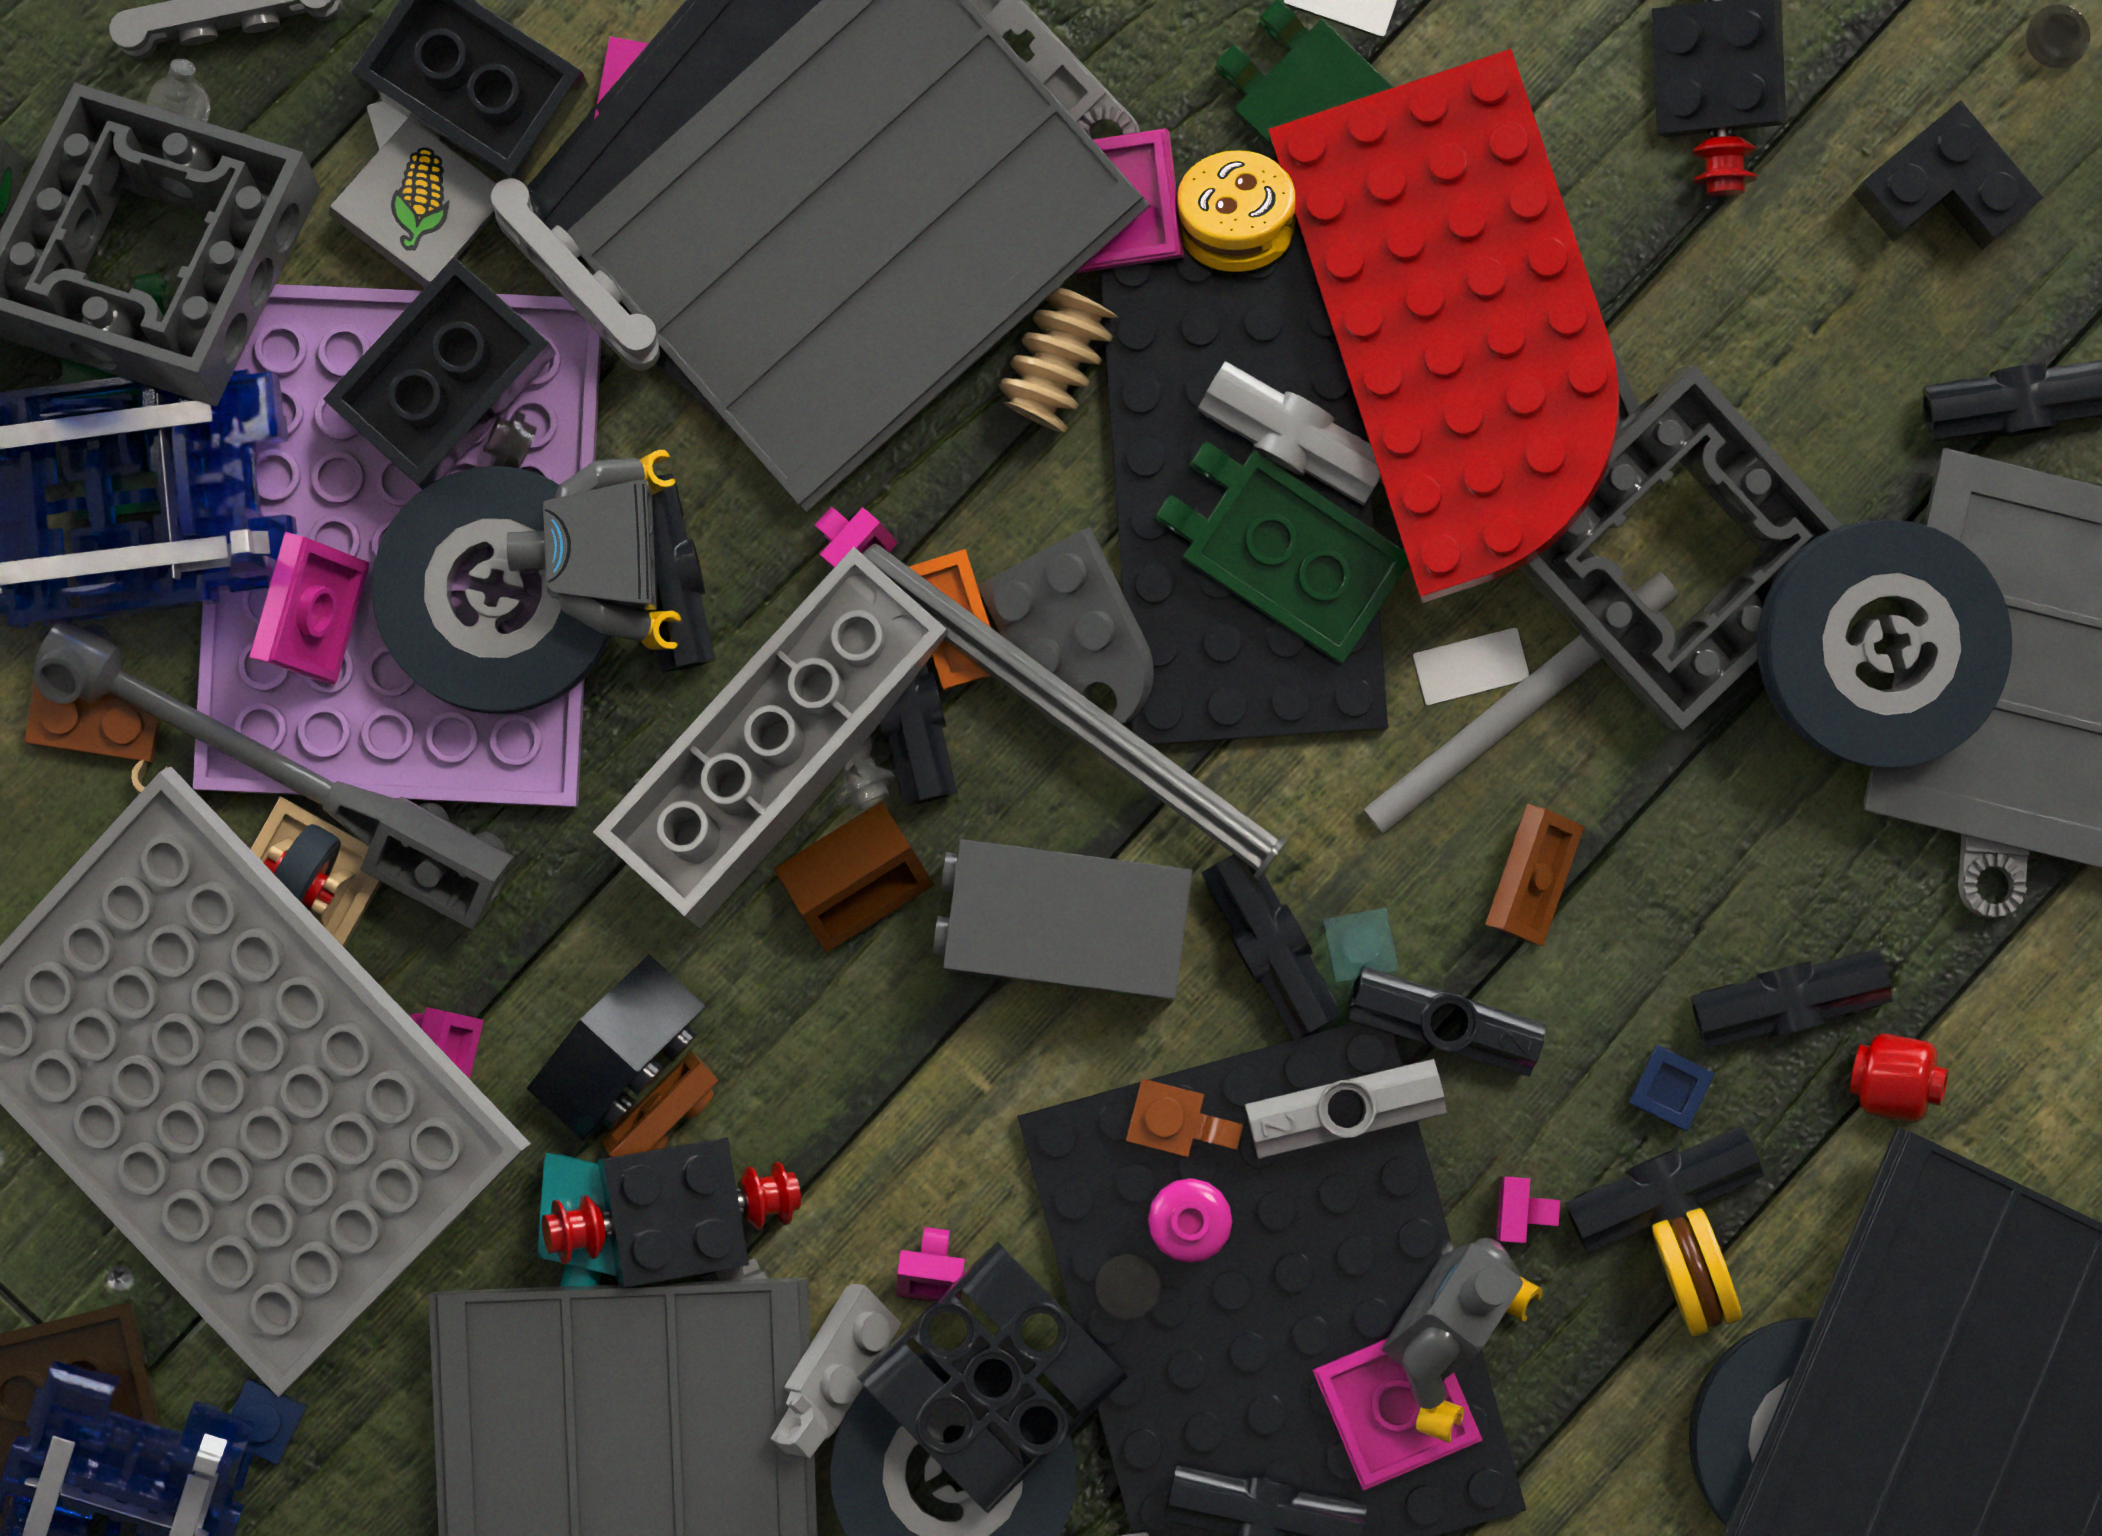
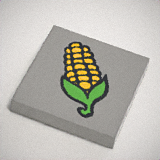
M408 117L330 205L329 216L425 288L454 256L457 259L493 219L495 211L492 205L491 193L496 183Z

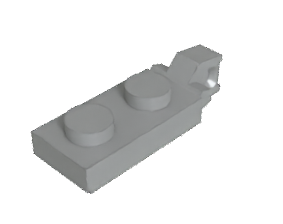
M850 1283L849 1286H846L783 1387L789 1393L786 1402L789 1409L770 1439L785 1454L811 1458L823 1440L828 1439L834 1433L864 1386L857 1377L886 1350L902 1324L865 1285Z

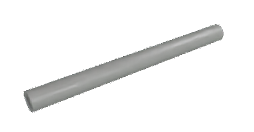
M1660 571L1634 591L1651 611H1661L1679 596L1673 584ZM1579 635L1363 809L1364 814L1381 834H1384L1601 659L1599 654Z

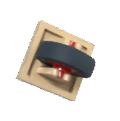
M280 796L250 850L345 948L382 883L360 871L369 846Z

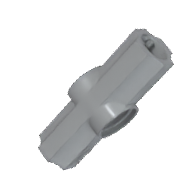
M1226 361L1218 371L1197 411L1206 415L1207 418L1213 419L1224 428L1236 432L1255 443V450L1267 459L1295 474L1304 476L1307 473L1363 506L1381 477L1371 444L1334 424V417L1314 403L1288 391L1282 394Z
M1434 1059L1347 1080H1339L1334 1083L1245 1104L1258 1159L1447 1114L1445 1097ZM1341 1090L1355 1092L1363 1103L1364 1112L1361 1120L1350 1128L1337 1126L1328 1114L1330 1098Z

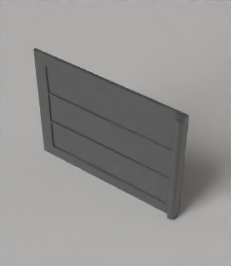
M821 0L576 222L567 233L575 241L581 250V256L595 272L598 270L604 272L617 286L624 297V300L621 302L632 314L646 315L653 321L657 340L661 348L793 499L806 512H809L1132 221L1139 218L1151 205L970 0Z
M1942 448L1941 456L1936 466L1924 525L1936 528L1963 543L1985 564L1996 580L2003 594L2011 622L2012 657L2009 674L2003 692L1990 716L1968 740L1941 757L1912 766H1871L1863 801L1865 802L1863 811L2102 868V486ZM1906 607L1904 618H1907L1911 622L1913 614L1911 610ZM1922 646L1917 660L1911 667L1907 669L1893 668L1894 673H1891L1888 690L1905 682L1915 671L1922 655Z
M808 1277L647 1283L619 1288L618 1284L429 1292L439 1536H818L815 1453L811 1458L792 1454L788 1455L770 1439L789 1409V1406L786 1404L789 1393L783 1387L810 1346Z

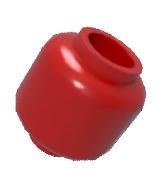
M1881 1033L1874 1037L1870 1046L1863 1044L1859 1046L1851 1077L1850 1094L1859 1096L1861 1108L1870 1115L1916 1123L1926 1115L1930 1104L1942 1105L1949 1069L1937 1066L1938 1054L1932 1043L1889 1033Z

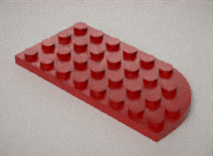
M1508 49L1268 129L1279 165L1289 174L1294 185L1295 214L1422 603L1506 575L1532 561L1551 547L1575 523L1599 488L1608 468L1617 435L1620 393L1612 346L1512 50Z

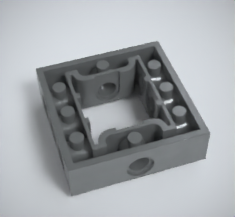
M74 82L0 231V338L217 407L321 189L304 152ZM124 190L206 215L204 223L207 229L189 267L182 266L177 275L180 285L165 316H163L151 295L131 288L130 292L126 293L91 282L84 273Z
M1696 365L1678 368L1618 425L1616 441L1608 468L1599 488L1586 509L1570 529L1551 547L1532 561L1519 567V569L1666 728L1683 731L1758 660L1757 633L1760 614L1771 585L1782 568L1801 548L1812 540L1843 525ZM1679 461L1758 546L1761 552L1685 625L1674 633V628L1669 620L1660 611H1651L1621 579L1625 573L1616 563L1609 558L1595 556L1587 547L1607 528H1618L1627 519L1623 513L1654 484L1665 483L1673 475L1669 469Z

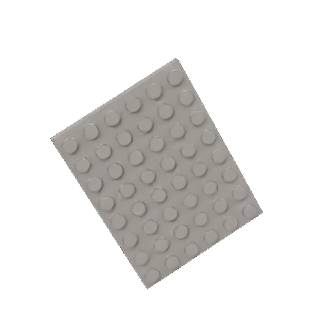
M172 767L160 771L0 946V1104L278 1397L288 1391L531 1144Z

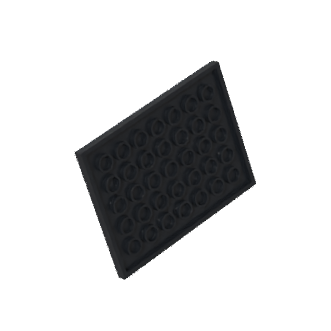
M1355 1022L1304 1036L1295 1041L1282 1042L1149 1079L1154 1082L1204 1094L1205 1097L1200 1114L1243 1124L1244 1127L1238 1150L1194 1139L1190 1155L1186 1157L1126 1141L1141 1082L1017 1116L1073 1320L1128 1376L1098 1406V1411L1132 1534L1147 1532L1149 1536H1231V1534L1209 1529L1202 1530L1165 1520L1176 1465L1242 1479L1245 1474L1298 1485L1301 1487L1300 1491L1356 1501L1358 1504L1367 1506L1362 1536H1436L1526 1511L1482 1349L1454 1372L1482 1437V1441L1364 1491L1361 1488L1312 1369L1388 1338L1439 1258L1443 1254L1454 1250L1418 1121L1258 1159L1245 1104L1334 1083L1339 1080H1347L1401 1067L1402 1063L1394 1034ZM1341 1090L1335 1093L1330 1098L1328 1104V1114L1331 1120L1337 1126L1343 1128H1350L1356 1125L1361 1120L1364 1112L1360 1097L1355 1092L1349 1090ZM1188 1178L1208 1182L1221 1191L1230 1205L1233 1221L1229 1239L1220 1252L1205 1261L1193 1263L1173 1260L1160 1251L1150 1236L1147 1219L1151 1202L1158 1192L1173 1181Z

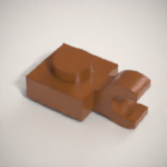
M1142 1078L1126 1141L1189 1157L1194 1139L1238 1150L1244 1125L1200 1114L1205 1097L1204 1094Z

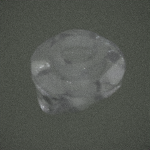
M181 58L174 59L171 62L168 76L157 83L155 82L147 98V105L203 122L208 120L211 109L209 95L203 85L194 79L195 65L189 60Z
M879 726L875 728L843 767L844 777L836 796L839 806L852 804L855 811H862L885 800L890 795L887 786L895 780L894 772L876 766L870 757L880 730Z

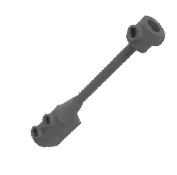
M61 618L50 630L39 649L32 673L34 674L37 688L47 699L56 703L66 704L79 698L92 704L111 693L323 805L322 809L369 846L360 871L474 930L490 909L511 872L515 856L506 852L503 842L496 835L489 832H480L473 835L451 823L446 811L441 806L431 802L417 805L404 797L395 799L340 781L334 783L124 672L122 669L121 648L113 644L111 635L99 625L88 624L81 627L65 618Z

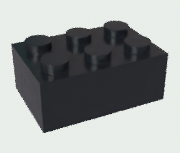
M399 0L351 71L361 87L411 118L502 179L513 178L520 180L522 183L588 86L582 70L475 0Z
M454 256L323 400L423 490L428 485L441 479L552 359L556 352L540 333Z

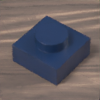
M1655 1045L1627 1103L1683 1131H1688L1715 1073L1659 1045Z
M249 1378L242 1389L220 1438L279 1465L309 1405L286 1394L278 1397L267 1385Z

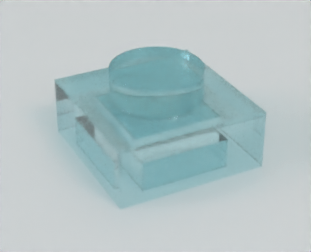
M1387 907L1323 920L1335 983L1356 979L1361 966L1384 973L1399 970Z

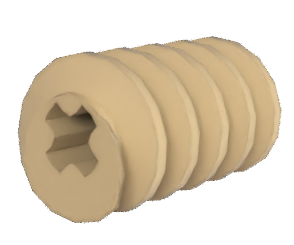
M1058 288L1045 299L1056 311L1038 310L1033 315L1035 324L1045 334L1027 332L1021 339L1022 344L1033 357L1016 355L1010 361L1011 367L1022 380L1004 378L998 386L1011 401L1003 402L1010 409L1044 427L1065 433L1068 427L1055 412L1057 408L1077 410L1079 404L1066 390L1069 385L1089 386L1090 381L1078 369L1080 362L1100 364L1102 359L1089 344L1091 340L1111 342L1113 336L1100 322L1103 317L1114 319L1119 317L1100 304L1074 291Z

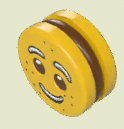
M1249 151L1216 153L1192 166L1180 182L1177 193V208L1181 223L1183 245L1191 256L1204 265L1228 272L1255 270L1278 259L1290 246L1296 230L1295 189L1289 174L1274 160Z
M1701 1208L1686 1212V1219L1682 1217L1676 1218L1672 1221L1671 1225L1668 1220L1652 1225V1234L1686 1327L1690 1335L1694 1337L1709 1332L1707 1325L1715 1328L1720 1326L1723 1320L1726 1325L1742 1319L1740 1304L1726 1263L1709 1220Z

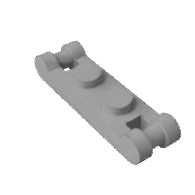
M171 0L117 13L110 23V35L112 40L128 57L144 59L155 51L157 43L180 39V44L184 46L205 44L218 38L217 31L242 26L243 32L246 33L267 31L280 25L279 18L306 12L314 19L328 21L340 13L342 0Z
M513 178L503 179L498 182L492 190L491 200L497 224L502 232L626 365L639 371L647 370L654 366L659 359L660 349L653 321L646 315H629L619 304L624 300V297L613 281L601 270L592 275L577 259L582 253L570 235L559 225L550 230L534 213L529 191L524 183Z

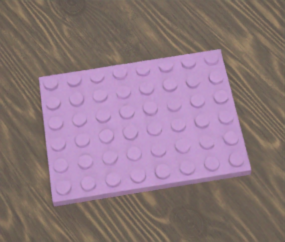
M275 284L217 407L213 406L206 538L226 536L227 544H230L231 531L246 529L251 531H268L270 554H252L253 563L205 569L197 710L334 783L340 781L395 799L404 797L407 800L578 808L585 679L562 697L532 710L510 714L472 712L440 700L412 680L390 654L376 623L372 603V574L379 545L394 517L422 489L333 410L323 398L422 291ZM496 294L551 344L556 354L443 477L471 468L505 466L537 473L560 485L596 460L602 338L564 297ZM285 532L307 537L370 562L342 666L335 685L319 682L250 658ZM488 547L474 552L459 566L452 582V604L458 619L465 626L471 627L478 622L479 614L469 604L465 593L466 588L484 593L490 599V607H496L500 597L520 600L524 604L523 610L515 618L504 621L500 625V634H508L521 629L534 616L542 599V578L538 570H518L526 583L527 593L509 588L504 583L503 575H497L493 584L474 582L468 575L478 563L492 558L494 549ZM195 738L193 790L302 795Z

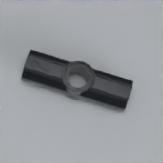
M2102 360L2046 368L2045 363L2020 365L1989 373L1990 377L1956 380L1942 384L1936 383L1931 386H1925L1922 389V409L1925 428L1928 431L1931 442L1999 432V437L2019 436L2053 429L2056 427V423L2102 418Z
M672 473L655 475L658 479L664 481L674 479ZM674 483V485L656 494H652L657 610H648V612L675 611L681 617V621H662L659 626V634L664 641L678 643L674 649H656L658 662L661 664L663 673L690 669L716 661L701 596L706 593L701 567L693 538L688 539L678 486Z
M925 663L880 722L884 742H890L894 759L893 766L900 795L903 796L905 806L922 804L958 794L942 728L947 726L934 672H928L927 664Z
M1233 854L1201 872V875L1217 907L1223 913L1233 931L1229 935L1241 959L1256 984L1262 983L1291 1038L1295 1041L1341 1016L1342 1013L1324 978L1319 974L1310 957L1313 951L1287 904L1281 905L1265 874L1259 880L1255 879L1253 875L1256 871Z
M1879 949L1815 965L1808 961L1756 974V980L1736 985L1729 984L1701 991L1700 994L1690 996L1697 1032L1704 1049L1770 1033L1771 1037L1803 1030L1827 1023L1826 1018L1845 1013L1852 1014L1893 1002L1887 968Z
M1361 966L1347 1002L1348 1006L1345 1015L1347 1020L1530 1077L1534 1066L1538 1062L1544 1043L1545 1023L1366 966ZM1450 1003L1459 1012L1460 1026L1457 1032L1450 1038L1440 1039L1432 1031L1431 1016L1440 1005Z
M1738 1126L1679 1152L1678 1148L1637 1164L1625 1171L1626 1176L1574 1196L1573 1199L1564 1202L1579 1240L1586 1253H1590L1647 1227L1652 1230L1653 1224L1663 1220H1668L1669 1224H1671L1676 1218L1687 1217L1686 1212L1697 1208L1703 1209L1702 1203L1753 1183L1755 1180L1764 1177V1173L1751 1140L1743 1126Z
M1176 1465L1165 1520L1202 1530L1209 1529L1231 1534V1536H1362L1367 1506L1358 1504L1356 1501L1333 1496H1321L1300 1491L1301 1487L1298 1485L1247 1474L1242 1479Z

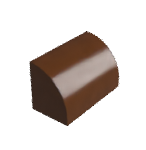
M882 801L774 868L802 917L826 953L934 886L928 873Z

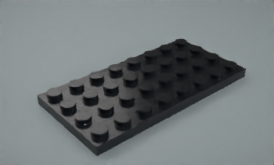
M1296 226L1295 235L1290 246L1278 259L1255 270L1228 272L1211 268L1191 256L1184 245L1183 258L1100 270L1102 306L1119 317L1118 319L1103 317L1104 327L1113 336L1111 342L1105 341L1122 593L1146 639L1154 666L1152 690L1144 708L1131 721L1132 732L1153 746L1388 729L1380 609L1345 662L1340 665L1181 559L1191 542L1153 519L1170 494L1205 518L1209 517L1227 489L1204 477L1189 466L1191 460L1205 441L1214 445L1241 465L1244 464L1250 453L1255 450V443L1236 432L1224 428L1213 419L1207 418L1206 415L1197 411L1208 388L1225 361L1282 394L1288 391L1307 399L1333 416L1335 419L1334 424L1353 435L1361 437L1362 440L1367 442V432L1300 226ZM1277 465L1374 530L1371 494L1363 506L1307 473L1301 476Z

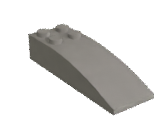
M853 547L600 823L593 833L698 928H701L829 786L907 689L949 631Z

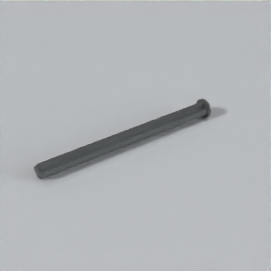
M873 544L865 550L863 555L949 631L943 639L945 642L1256 871L1253 877L1257 880L1260 879L1286 844L1288 838L1283 835L1278 840L881 546Z

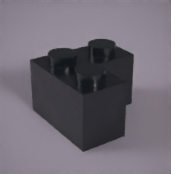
M1961 100L1868 176L1852 193L1893 242L1942 202L1982 250L2044 198Z
M649 954L577 1022L526 1089L582 1140L601 1122L611 1130L636 1103L628 1093L632 1090L638 1096L664 1068L657 1060L664 1055L669 1061L673 1062L695 1039L698 1034L690 1025L705 1008V1005Z

